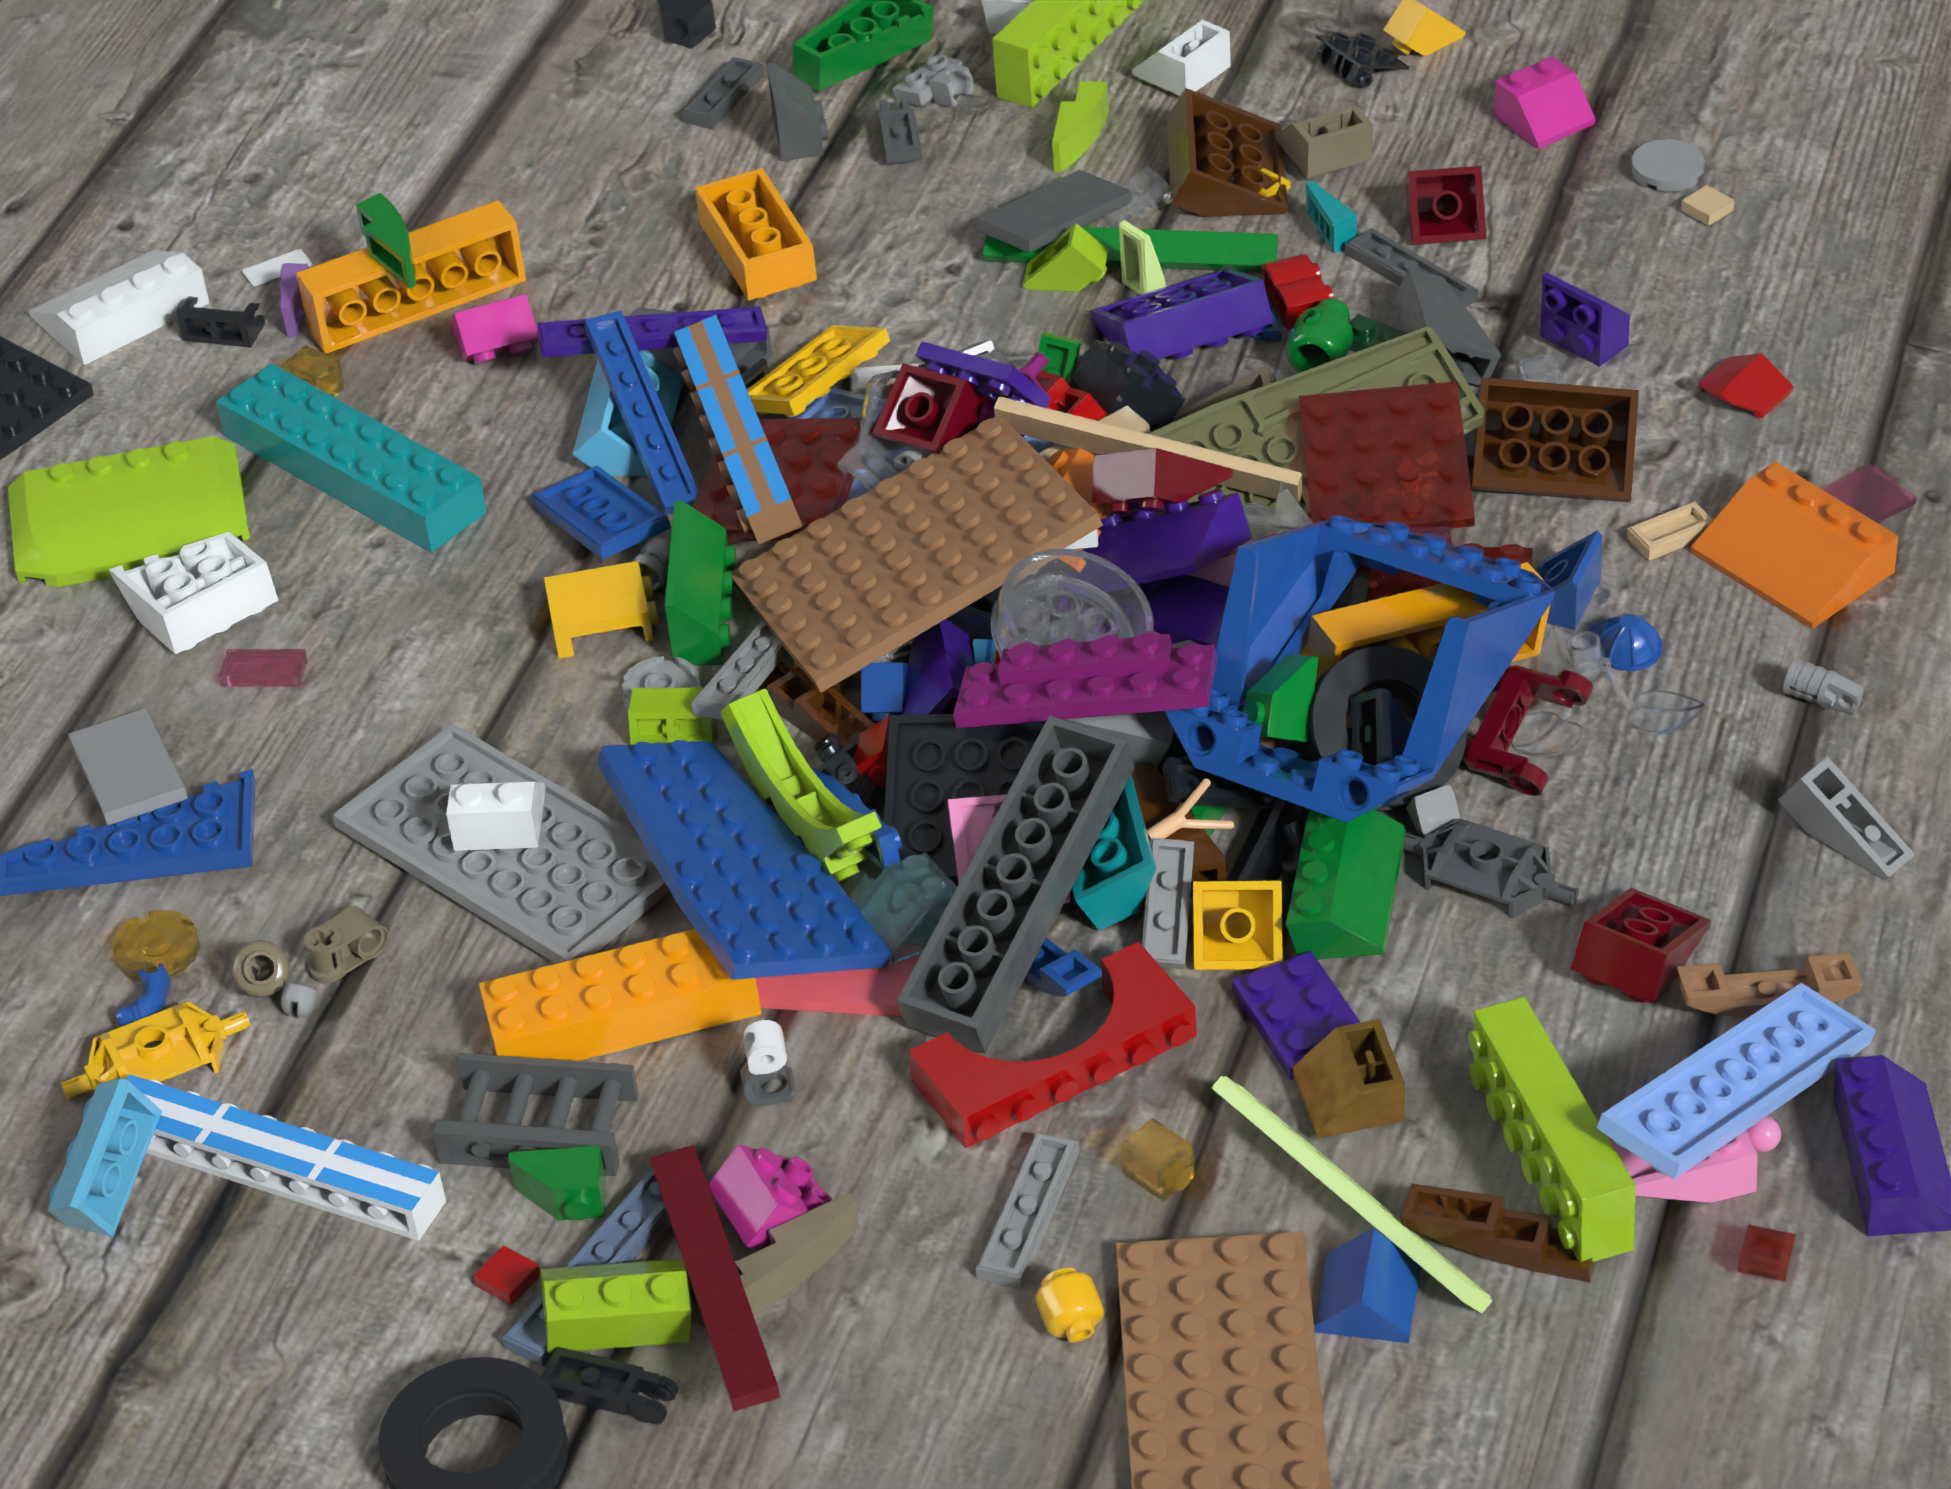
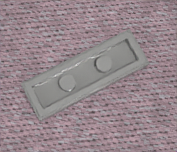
M1151 838L1150 846L1156 864V871L1146 892L1142 946L1162 968L1184 969L1194 841Z

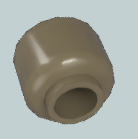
M258 940L247 943L238 951L233 960L232 973L235 983L243 992L254 997H266L275 994L283 987L288 978L289 963L286 954L279 946L270 941ZM263 961L267 965L261 967L256 962ZM252 966L258 970L257 977L252 972ZM269 969L267 976L261 978L262 971Z

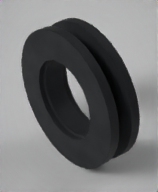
M1373 646L1346 656L1326 670L1315 683L1314 698L1309 716L1308 742H1302L1308 762L1319 761V759L1337 753L1338 750L1352 751V744L1346 731V713L1351 703V697L1356 696L1362 691L1370 688L1388 689L1401 696L1413 708L1416 714L1433 662L1405 648ZM1467 729L1432 780L1376 811L1391 812L1405 809L1412 798L1444 786L1460 765L1466 746Z
M474 1357L437 1366L418 1376L402 1389L394 1398L383 1417L379 1431V1451L389 1489H555L566 1467L568 1438L561 1405L554 1390L544 1378L530 1368L510 1360ZM476 1415L500 1416L516 1424L522 1431L519 1444L509 1456L489 1469L471 1473L448 1472L431 1464L426 1458V1453L432 1440L442 1429L459 1419Z

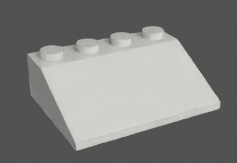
M152 250L28 312L36 323L83 365H86L177 320L176 311L179 307H182L187 297H198L197 304L194 307L199 308L209 304L202 270L197 264L182 252Z

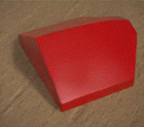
M1762 353L1728 357L1698 382V389L1702 392L1706 391L1710 395L1729 404L1754 411V416L1763 418L1793 392V385Z

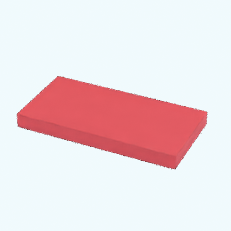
M884 942L891 951L888 967L755 978L760 1008L903 1017L896 1000L927 944Z

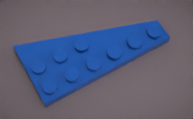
M253 769L239 773V780L219 786L217 781L203 785V792L166 807L93 829L91 824L76 828L77 835L55 842L47 838L0 854V896L252 867L256 786Z

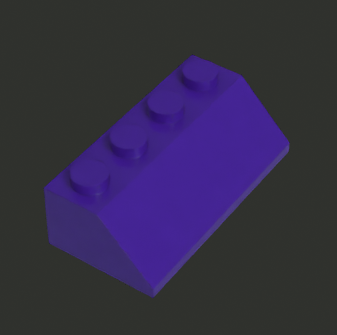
M1884 1055L1837 1058L1833 1099L1867 1237L1951 1231V1176L1926 1083Z

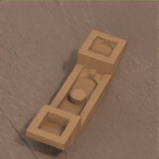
M1850 952L1807 956L1804 969L1724 975L1720 963L1676 966L1675 970L1686 1005L1708 1013L1733 1017H1750L1800 983H1803L1833 1003L1862 991L1863 987Z

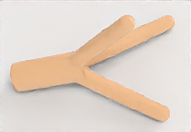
M1204 779L1185 802L1179 804L1175 812L1146 831L1149 842H1151V838L1165 839L1180 828L1232 829L1234 822L1185 818L1188 811L1210 786V780Z

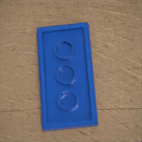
M594 466L538 491L531 496L533 507L602 560L671 529L667 515L599 466Z

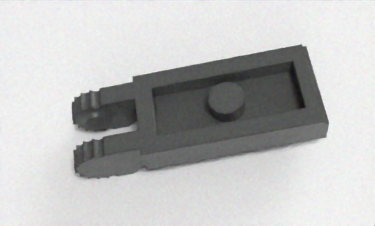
M909 96L901 97L900 109L890 110L887 99L879 100V121L887 164H904L914 160H922L914 108L910 106Z

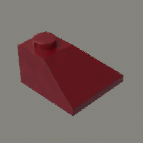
M1481 166L1407 172L1405 176L1406 205L1413 245L1487 239Z
M903 363L872 434L897 443L939 453L947 442L960 438L974 429L987 398L967 380Z

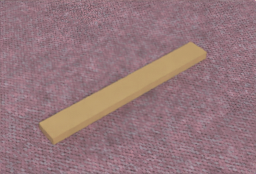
M998 397L994 406L995 417H1003L1022 435L1073 448L1080 447L1086 451L1101 455L1159 448L1232 468L1233 477L1218 485L1299 505L1302 496V474L1297 471L1004 397Z

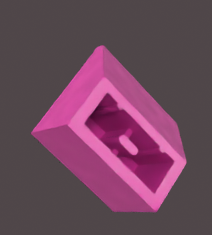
M738 1144L708 1184L709 1189L746 1247L757 1250L770 1246L768 1230L833 1200L827 1192L820 1188L813 1177L814 1171L812 1167L803 1159L795 1156L790 1159L776 1155L763 1147L754 1149Z

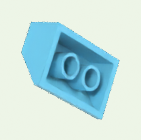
M119 1078L99 1083L93 1097L87 1101L84 1107L82 1125L76 1139L68 1147L66 1165L60 1180L54 1184L49 1197L50 1205L47 1211L65 1225L110 1237L114 1236L162 1113V1110L129 1080Z

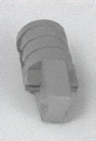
M1795 658L1787 672L1783 693L1794 695V697L1799 699H1805L1810 703H1816L1820 707L1825 706L1855 714L1862 701L1863 686L1837 674L1835 671L1826 670L1824 667L1815 666L1813 663Z

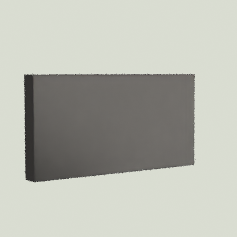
M1077 170L977 218V230L1030 253L1056 240L1075 223L1083 227L1132 202V190L1082 170Z

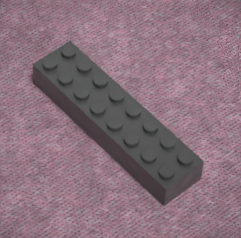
M1049 715L896 1000L907 1027L935 1037L948 1032L962 1046L984 1054L986 1053L1135 768L1127 740Z

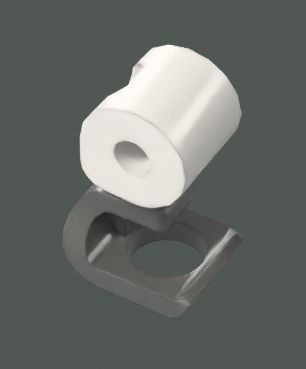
M760 1020L754 1022L745 1029L743 1036L748 1061L740 1070L744 1096L751 1105L755 1106L792 1101L795 1096V1084L792 1068L784 1066L787 1061L783 1030L774 1021ZM771 1079H780L786 1083L785 1088L776 1093L765 1092L761 1087L766 1081Z

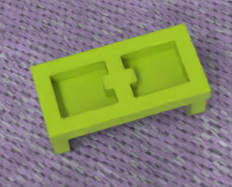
M632 688L628 709L630 745L637 742H648L651 744L672 743L676 740L688 742L708 741L713 743L716 718L694 715L692 710V701L703 688Z

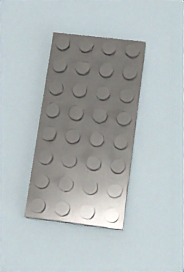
M453 723L332 815L335 827L556 964L596 954L670 893L668 886L635 830ZM508 782L545 783L546 790L538 848L454 851L446 816L451 785Z

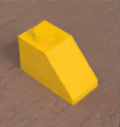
M1402 0L1383 29L1394 37L1392 45L1408 55L1413 49L1423 56L1463 38L1466 33L1416 0Z

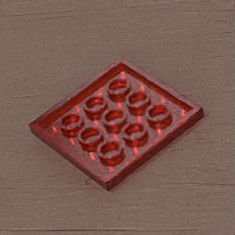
M1457 381L1299 396L1312 524L1331 519L1332 515H1340L1359 522L1376 524L1398 522L1409 526V532L1474 527L1475 516Z
M868 417L759 420L803 526L769 541H781L794 536L806 529L814 520L824 518L840 509L847 501L873 429ZM713 453L692 507L724 527L727 532L728 541H757L753 530L744 532L736 510L743 508V506L735 508L727 486L734 483L726 485L717 464L724 459L717 461Z

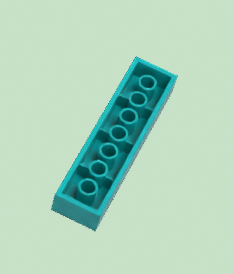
M273 363L261 369L251 378L233 388L216 401L223 433L226 438L430 553L487 513L481 478L478 475Z

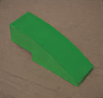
M381 193L356 204L361 234L366 238L369 257L409 289L416 286V271L409 235L400 213Z

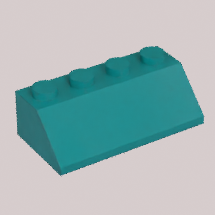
M1132 775L1127 781L1072 887L1076 903L1099 931L1139 911L1156 871V864Z

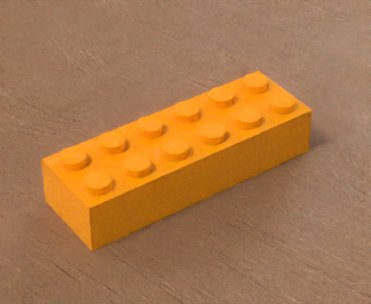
M497 200L408 232L416 271V286L410 289L369 257L368 248L297 272L296 275L309 333L324 354H328L526 281L517 223L502 203Z
M1528 562L1521 564V569L1534 572L1539 576ZM1441 583L1311 616L1305 656L1319 657L1317 681L1326 670L1340 660L1368 647L1395 646L1416 652L1424 657L1436 655L1447 621L1450 618L1459 617L1467 619L1486 612L1488 606L1476 603L1473 600L1472 592ZM1550 605L1512 662L1540 655ZM1368 690L1362 691V692L1358 693L1357 695L1366 693Z
M696 929L479 983L497 1056L581 1061L762 1015L756 979L731 980Z

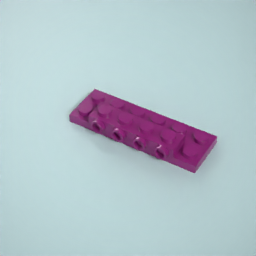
M1148 631L1137 637L1130 638L1105 635L1094 641L1086 642L1063 639L1052 645L1041 646L1024 642L1012 648L1004 649L999 664L982 662L974 666H966L953 713L956 728L1047 721L1049 715L1059 719H1073L1209 707L1218 659L1215 644L1203 646L1188 644L1180 648H1173L1170 634L1161 635L1155 631Z

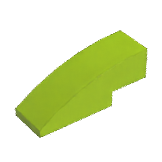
M1079 81L1076 100L1061 101L1052 140L1054 172H1062L1073 164L1098 138L1109 113L1107 82Z

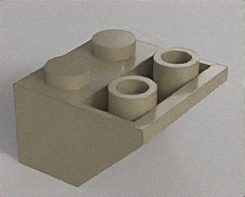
M1356 105L1293 123L1276 133L1275 140L1307 178L1372 160L1373 124Z

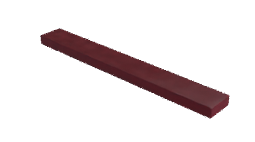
M694 1145L650 1157L652 1170L733 1412L781 1398L774 1372Z

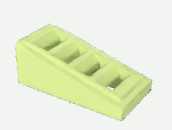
M1125 220L1120 222L1122 283L1140 295L1166 287L1165 278L1150 236Z

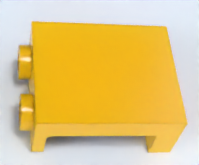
M638 561L544 577L559 659L574 656L571 639L574 637L642 626L645 641L653 640L651 626L659 624L655 601L647 602V600L653 599L649 575L641 576Z

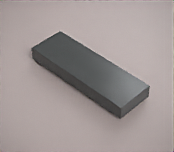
M733 57L681 112L683 123L713 130L764 75L763 64Z

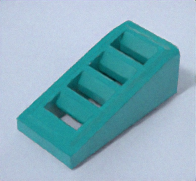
M1312 180L1306 182L1307 214L1335 253L1344 250L1345 244L1357 237L1356 213Z

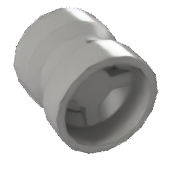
M659 537L650 538L642 547L640 555L636 556L632 561L639 562L641 576L649 575L652 592H658L667 582L671 542Z

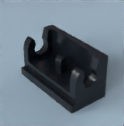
M189 296L182 307H179L176 311L183 341L251 348L266 324L264 315H256L254 317L255 312L259 308V303L251 302L247 305L244 312L194 307L197 304L198 297Z

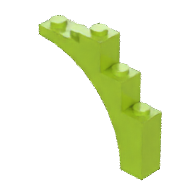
M766 688L729 703L720 713L754 789L765 801L772 799L779 817L798 838H802L810 854L821 860V867L828 876L832 875L837 882H840L860 873L857 865L869 858L864 847L873 843L871 835L882 828L875 811L868 814L853 811L841 803L825 787L795 745Z

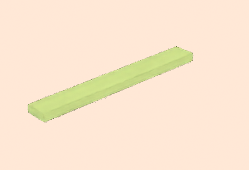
M1220 1076L1212 1087L1215 1092L1462 1302L1480 1313L1486 1310L1492 1302L1491 1296L1412 1229L1403 1226L1398 1217L1244 1087L1227 1076Z

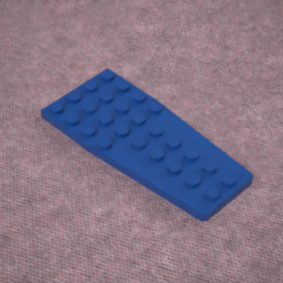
M676 740L672 743L651 744L648 742H637L632 745H611L601 748L597 763L677 904L731 980L888 967L891 951L832 875L828 876L821 867V860L810 854L803 842L713 743L708 741L688 742Z

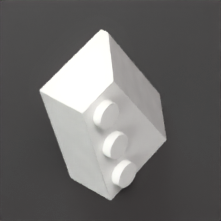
M230 532L182 547L180 554L169 558H159L158 554L143 558L145 565L124 571L123 565L109 569L113 580L138 621L175 654L193 648L198 642L215 633L226 631L234 623L250 615L260 613L265 607L278 601L266 561Z

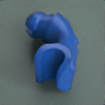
M163 963L158 964L159 968L152 973H145L144 969L138 970L145 994L136 999V1002L131 1003V1006H123L118 1009L116 1016L120 1027L158 1013L165 1005L171 988V978L168 976Z

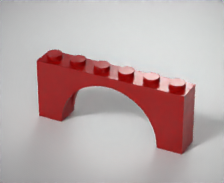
M1138 941L1101 959L1103 991L1108 996L1112 1008L1100 1029L1078 1047L1061 1055L1041 1060L1004 1061L975 1053L962 1046L946 1032L908 1050L911 1080L962 1145L968 1148L982 1140H988L995 1134L1017 1123L1027 1121L1034 1115L1052 1106L1066 1102L1085 1090L1105 1083L1112 1077L1137 1065H1142L1151 1058L1174 1047L1181 1046L1197 1037L1195 1005Z

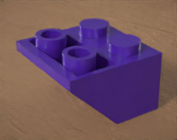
M1545 273L1542 276L1540 337L1599 367L1629 345V314L1549 273Z

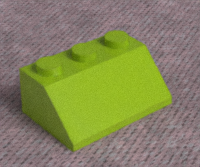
M681 1259L540 1269L547 1353H553L557 1347L583 1351L690 1342L691 1305L687 1270Z

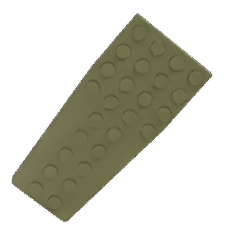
M1423 327L1210 405L1148 434L1300 472L1302 474V496L1299 505L1222 485H1216L1188 499L1189 503L1199 501L1198 496L1214 490H1221L1223 495L1238 492L1251 536L1255 538L1291 531L1481 426L1484 422V408L1435 330L1431 327Z

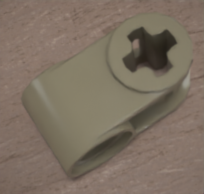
M349 906L320 926L310 929L303 938L304 948L311 955V962L309 964L310 976L321 983L335 982L366 961L377 957L383 952L389 941L387 928L358 906Z

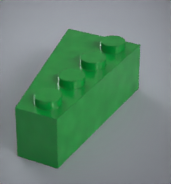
M852 0L793 44V75L812 88L821 91L931 41L933 37L934 7L921 0Z

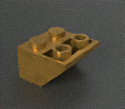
M1380 1019L1336 1027L1292 1067L1293 1076L1316 1139L1405 1121V1082Z

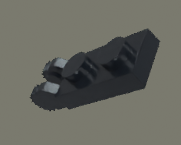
M562 1347L555 1348L541 1375L560 1400L626 1416L629 1413L640 1422H649L656 1425L664 1421L668 1411L665 1409L666 1406H663V1403L658 1402V1400L661 1399L663 1402L673 1401L679 1391L677 1383L671 1380L670 1377H665V1375L660 1376L657 1373L644 1371V1368L641 1366ZM641 1390L648 1397L638 1395L639 1391Z

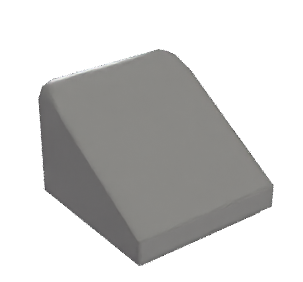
M1450 784L1412 798L1406 807L1419 837L1425 838L1427 833L1433 834L1456 819H1460L1455 795Z

